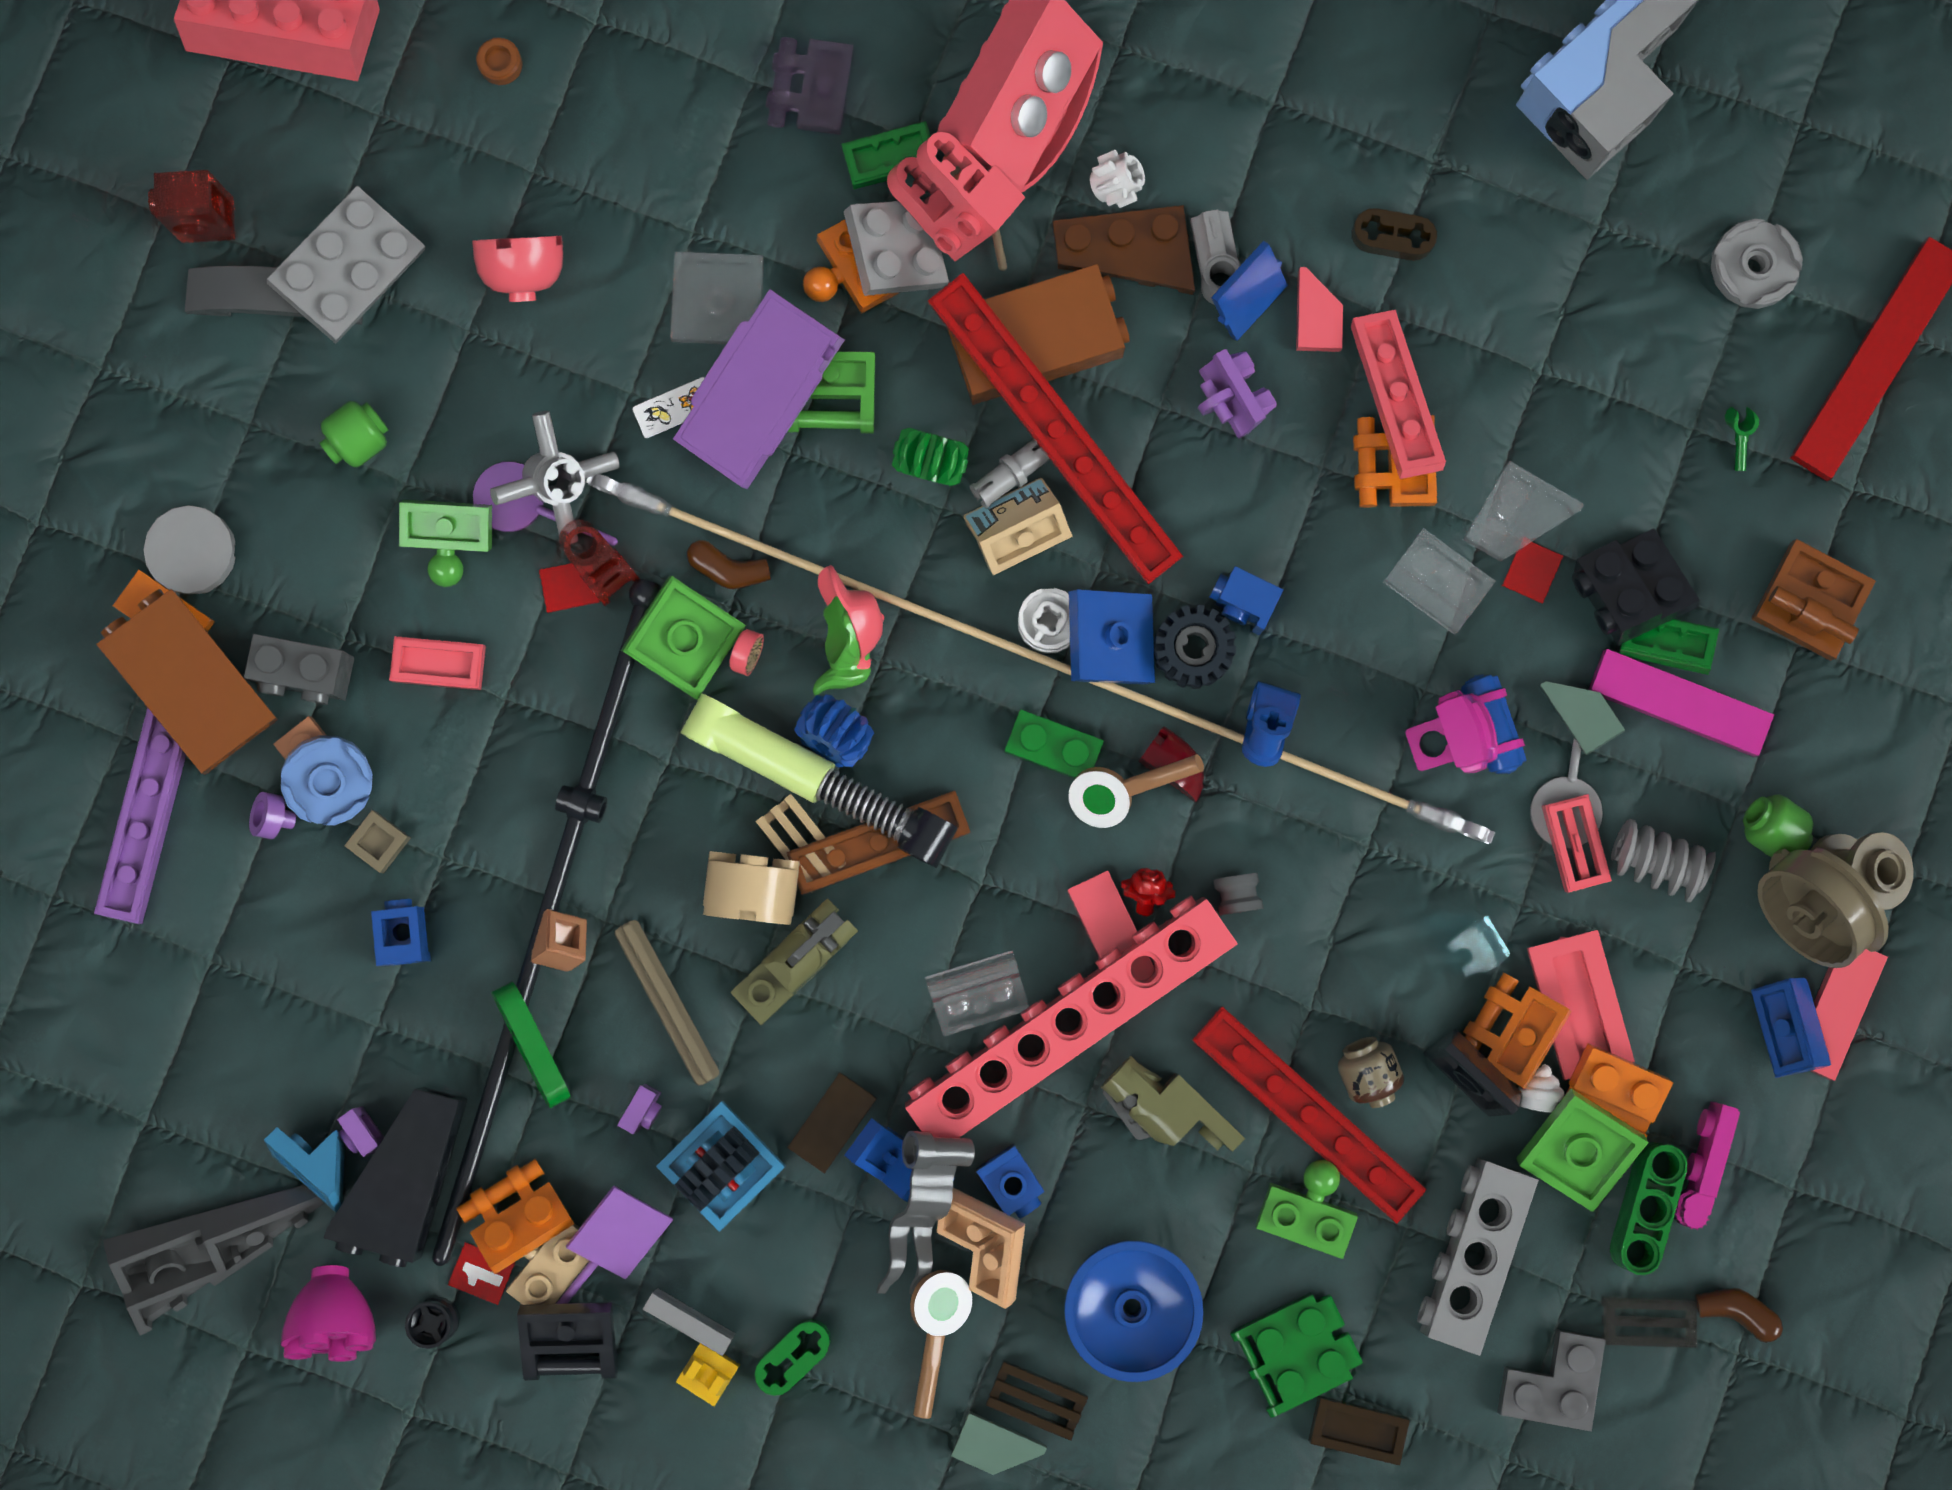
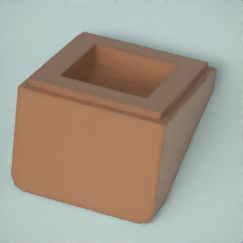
M549 909L545 910L532 950L531 962L562 971H571L586 961L587 919Z

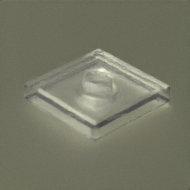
M675 252L671 341L727 344L739 324L743 321L749 322L762 302L763 255Z

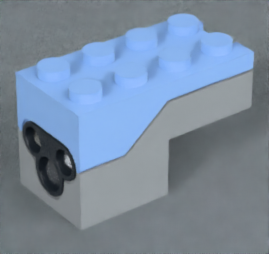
M1605 0L1594 12L1596 16L1587 26L1583 23L1576 26L1562 41L1564 45L1554 55L1551 52L1546 53L1530 69L1532 74L1521 84L1520 87L1524 92L1516 106L1586 180L1591 178L1654 120L1674 94L1643 60L1680 27L1699 0Z

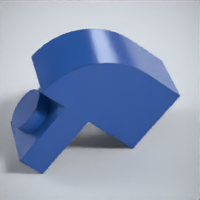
M871 1118L844 1156L856 1166L882 1181L901 1199L908 1202L912 1169H908L903 1162L902 1145L904 1137L890 1127H885Z

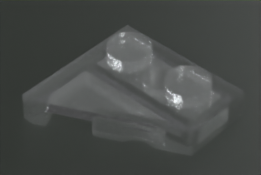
M1509 461L1462 540L1502 562L1578 513L1584 504Z

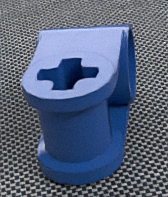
M1257 681L1246 714L1247 725L1242 743V753L1250 762L1264 767L1273 766L1279 762L1283 753L1285 738L1289 736L1293 728L1300 703V693Z

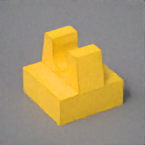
M700 1343L676 1380V1383L710 1405L715 1406L740 1364L725 1354L722 1356Z

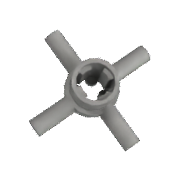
M550 411L536 412L532 414L540 453H536L526 461L522 471L523 479L490 489V495L495 505L532 494L539 501L551 504L561 544H573L578 541L570 502L577 499L582 493L585 478L618 469L619 460L615 452H610L577 462L571 455L559 452ZM558 477L557 483L554 486L548 487V479L555 480Z

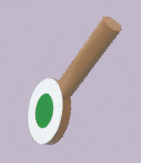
M1196 754L1125 780L1118 773L1107 768H1088L1079 773L1071 784L1069 803L1075 815L1086 824L1098 828L1112 827L1126 817L1131 807L1132 796L1203 772V761Z
M947 1270L934 1271L922 1278L913 1291L910 1303L913 1320L918 1327L927 1332L913 1413L914 1416L929 1419L932 1416L945 1335L955 1332L964 1324L972 1307V1294L967 1282L959 1275Z

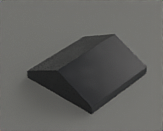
M1456 1029L1450 1031L1424 1051L1423 1054L1488 1116L1513 1115L1519 1109L1522 1092Z

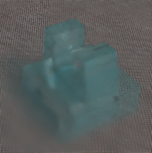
M1488 916L1472 923L1448 944L1452 953L1461 948H1467L1472 953L1473 960L1462 967L1466 976L1479 972L1486 973L1499 966L1510 955L1509 950Z

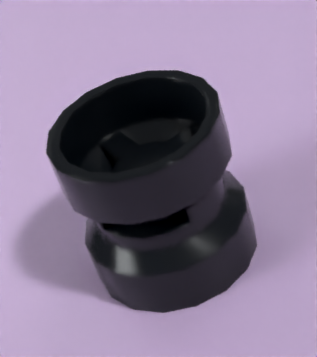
M444 1297L426 1299L411 1309L407 1315L405 1322L407 1337L420 1348L430 1349L438 1347L457 1331L460 1321L458 1309L453 1302Z

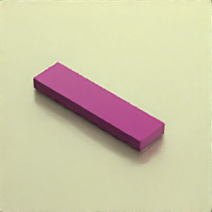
M1605 649L1602 652L1588 689L1600 692L1603 698L1752 757L1760 755L1774 717L1772 713L1609 649Z

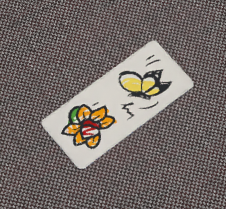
M704 377L633 407V412L645 438H650L685 421L694 407L691 399L704 380Z

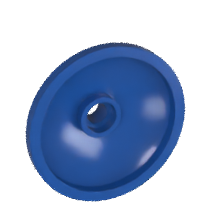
M1138 1240L1120 1241L1097 1250L1077 1269L1066 1293L1065 1322L1075 1349L1092 1368L1116 1380L1142 1382L1156 1379L1171 1372L1191 1353L1202 1328L1203 1301L1193 1274L1174 1253L1150 1242ZM1129 1299H1136L1140 1302V1309L1134 1315H1128L1123 1311V1305Z

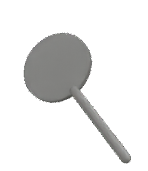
M1575 739L1573 740L1568 777H1559L1546 782L1538 789L1531 802L1530 816L1532 825L1537 834L1551 845L1542 805L1588 794L1598 830L1602 822V804L1597 793L1586 782L1577 779L1581 748ZM1579 806L1573 807L1572 810L1581 844L1583 845L1588 840ZM1558 811L1557 816L1566 848H1571L1562 812Z

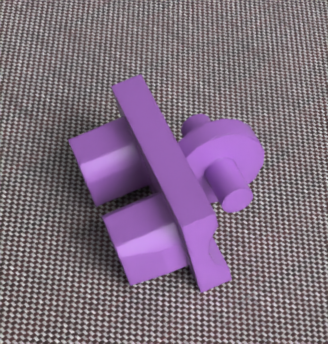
M1227 349L1216 353L1213 359L1199 370L1205 381L1200 387L1207 397L1198 406L1199 411L1203 416L1215 411L1222 424L1229 422L1238 439L1249 434L1277 405L1268 389L1263 387L1255 392H1251L1245 379L1249 378L1255 370L1254 363L1246 351L1230 355Z

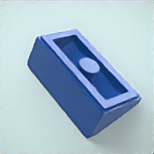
M1789 978L1751 990L1775 1078L1831 1065L1806 978Z

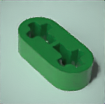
M814 1319L803 1320L796 1324L757 1364L755 1380L760 1390L768 1395H783L800 1381L828 1352L831 1339L827 1327ZM803 1330L807 1334L817 1331L820 1334L817 1342L820 1350L815 1352L809 1348L798 1357L793 1351L802 1341L799 1333ZM788 1357L792 1364L784 1373L787 1381L782 1384L780 1381L775 1380L770 1384L765 1379L769 1372L765 1365L770 1362L776 1367Z

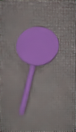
M501 462L492 465L480 475L475 484L473 503L492 505V528L502 532L522 530L531 525L539 515L556 521L554 511L543 507L544 502L539 501L533 494L499 505L493 503L490 489L523 479V464ZM574 520L576 531L611 546L617 545V538Z

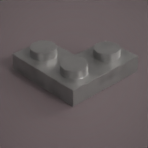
M1556 1329L1550 1374L1504 1367L1497 1412L1502 1416L1592 1432L1606 1340L1602 1337Z

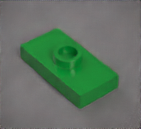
M926 121L842 143V150L853 190L887 181L890 170L899 162L908 157L917 158L919 146L930 137Z
M1673 619L1621 644L1619 654L1633 659L1709 675L1719 629Z

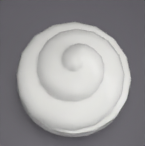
M1546 1064L1538 1068L1526 1089L1518 1087L1522 1092L1520 1106L1531 1110L1552 1113L1558 1103L1564 1098V1090L1560 1087L1559 1080L1552 1075L1551 1068Z

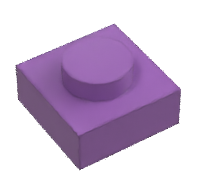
M648 1084L640 1085L617 1126L631 1134L638 1133L641 1127L649 1130L662 1109V1106L656 1103L661 1092Z
M363 1106L352 1108L337 1119L343 1128L339 1132L340 1136L353 1153L359 1151L363 1157L375 1153L384 1136Z

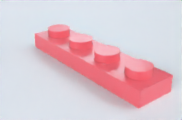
M1396 310L1353 318L1351 330L1399 478L1403 479L1443 471L1446 460Z

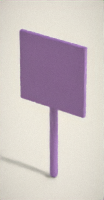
M613 1186L566 1245L567 1249L588 1259L589 1263L556 1304H568L598 1265L626 1280L673 1221L672 1217Z

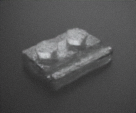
M1424 528L1383 581V583L1454 635L1460 631L1463 624L1496 582Z
M1012 950L925 977L943 1037L1022 1013L1029 1007Z

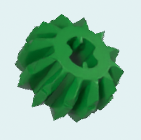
M906 428L901 430L898 440L895 441L892 453L894 454L892 466L896 471L903 474L953 486L960 483L962 475L966 471L969 448L964 442L913 428Z

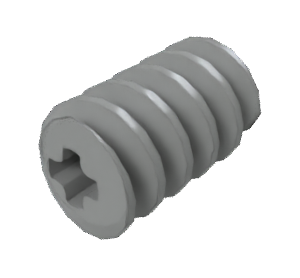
M1628 819L1622 826L1611 853V860L1618 861L1617 875L1623 876L1630 866L1634 867V882L1640 883L1647 873L1652 874L1651 888L1656 890L1664 880L1669 881L1668 895L1674 896L1681 886L1685 887V902L1688 903L1692 902L1696 895L1705 887L1716 859V852H1711L1706 856V851L1702 846L1694 845L1689 849L1688 843L1684 839H1677L1672 843L1669 833L1660 832L1655 836L1654 829L1651 826L1645 825L1638 830L1637 823L1633 819Z

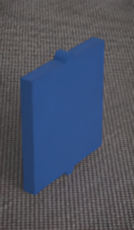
M1264 241L1211 297L1220 315L1218 321L1225 325L1230 337L1236 341L1288 286L1280 269L1282 262L1275 258L1270 245Z

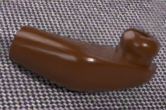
M705 540L693 542L687 550L688 562L694 569L727 589H739L771 580L766 558L749 561L732 560Z
M1727 1288L1695 1295L1696 1307L1700 1318L1726 1317L1734 1319L1752 1333L1756 1339L1765 1343L1775 1341L1782 1335L1783 1325L1780 1317L1761 1301L1742 1289Z

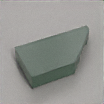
M1547 681L1540 685V688L1585 755L1590 754L1625 732L1624 727L1600 692Z
M969 1411L951 1452V1457L994 1475L1044 1455L1047 1445Z

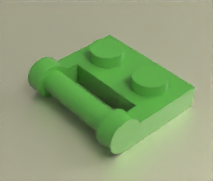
M837 352L822 374L820 383L809 398L861 399L860 411H801L788 432H799L800 428L860 429L861 433L874 434L875 352Z

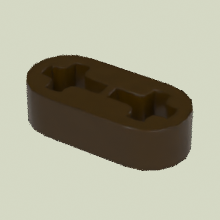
M1378 208L1363 211L1357 217L1351 230L1352 240L1360 250L1371 254L1410 261L1425 258L1432 251L1437 241V230L1429 219ZM1373 221L1377 223V230L1391 233V235L1381 233L1378 234L1376 240L1368 239V232L1361 230V228H1366L1369 222ZM1413 229L1420 230V238L1427 241H1423L1419 248L1411 247V239L1397 235L1409 236Z

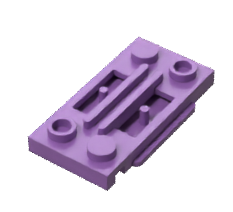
M769 289L749 322L743 321L739 324L693 395L691 403L694 407L673 440L740 487L748 489L768 457L775 452L820 383L822 374L845 340Z

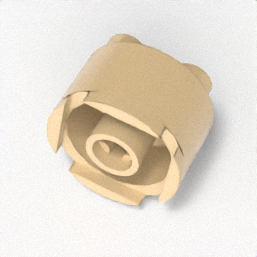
M709 851L703 915L791 925L792 916H794L800 861L773 858L772 867H767L768 857L741 854L739 864L735 863L736 854Z

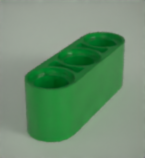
M1658 1142L1648 1143L1634 1160L1610 1243V1254L1615 1264L1637 1275L1650 1274L1659 1267L1686 1177L1688 1164L1686 1157L1680 1149L1673 1145ZM1665 1152L1670 1161L1669 1168L1663 1175L1657 1176L1653 1171L1652 1162L1658 1153ZM1653 1196L1657 1203V1211L1653 1217L1644 1220L1639 1211L1640 1204L1646 1197ZM1640 1240L1644 1245V1256L1639 1262L1631 1264L1627 1258V1249L1632 1242Z

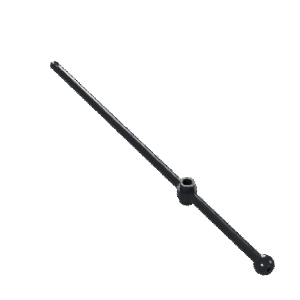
M638 579L630 587L629 600L634 606L620 650L662 588L660 584L645 579ZM619 651L579 783L575 788L563 785L556 799V811L566 813L568 819L516 984L527 1007L529 1006L541 965L531 962V955L543 913L547 909L558 912L584 825L588 820L600 823L607 808V797L597 795L595 789L635 663L633 658L622 651ZM505 1022L432 1255V1260L437 1266L447 1264L451 1258L462 1218L456 1208L469 1200L516 1048V1044Z

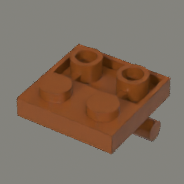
M1795 539L1790 542L1751 619L1832 661L1837 658L1844 643L1851 644L1857 636L1859 628L1855 627L1854 623L1876 580Z

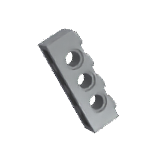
M1477 1158L1475 1167L1468 1166L1461 1185V1191L1466 1193L1461 1209H1454L1448 1222L1446 1233L1451 1236L1446 1254L1440 1252L1433 1267L1432 1278L1437 1281L1432 1296L1424 1297L1418 1312L1417 1322L1422 1324L1420 1332L1425 1336L1467 1352L1481 1355L1539 1181L1538 1179ZM1494 1198L1499 1206L1498 1216L1492 1222L1484 1223L1479 1216V1208L1485 1200ZM1480 1242L1484 1247V1258L1478 1265L1468 1266L1464 1258L1465 1250L1470 1244ZM1466 1286L1470 1292L1469 1303L1462 1309H1452L1450 1305L1451 1293L1457 1287Z

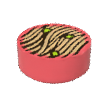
M749 629L740 633L730 657V668L732 671L745 676H749L752 673L762 651L764 641L762 634Z

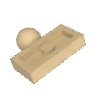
M576 1224L572 1225L523 1256L529 1262L508 1286L506 1292L522 1305L555 1304L589 1262L588 1259L566 1248L567 1243L580 1227Z

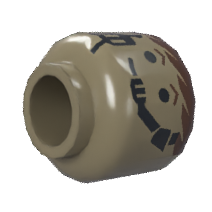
M1376 1037L1362 1038L1347 1045L1343 1049L1344 1055L1338 1062V1071L1349 1098L1356 1103H1369L1371 1108H1380L1393 1102L1396 1099L1394 1093L1404 1083V1075L1392 1046L1386 1042H1378Z

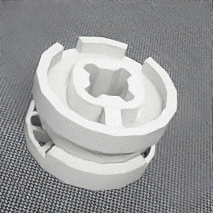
M1041 588L1031 593L1023 601L1018 614V630L1023 641L1032 650L1043 654L1058 653L1069 647V594L1066 591L1057 588Z

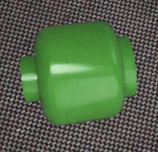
M348 401L321 422V430L326 438L319 444L335 464L344 460L352 467H359L385 448L387 441L384 434L389 429L368 402L360 405L356 401Z
M1777 794L1758 798L1749 806L1743 817L1746 840L1771 858L1778 850L1786 849L1789 852L1808 850L1812 844L1813 820L1811 815L1783 795Z

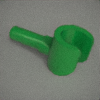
M1730 407L1726 411L1725 422L1735 431V471H1746L1747 442H1749V435L1758 428L1759 418L1754 411L1746 407L1745 420L1738 424L1739 413L1735 408Z

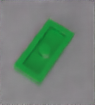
M1020 709L1004 753L1075 779L1082 771L1095 767L1104 740Z

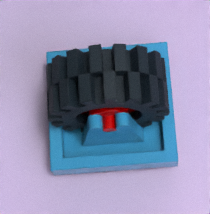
M721 1101L656 1167L720 1232L786 1165L724 1101Z

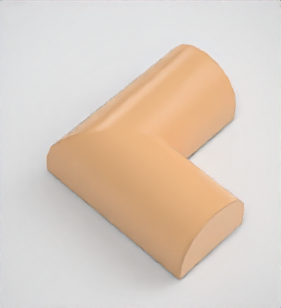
M953 1188L951 1208L947 1216L938 1220L937 1233L973 1251L969 1282L970 1291L1004 1309L1012 1305L1016 1300L1025 1223Z

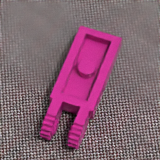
M1711 1101L1709 1109L1702 1111L1697 1125V1134L1701 1136L1697 1153H1692L1687 1161L1685 1179L1689 1180L1687 1189L1680 1194L1674 1215L1677 1223L1696 1230L1707 1225L1706 1222L1709 1221L1708 1216L1711 1215L1715 1198H1717L1740 1115L1739 1109Z

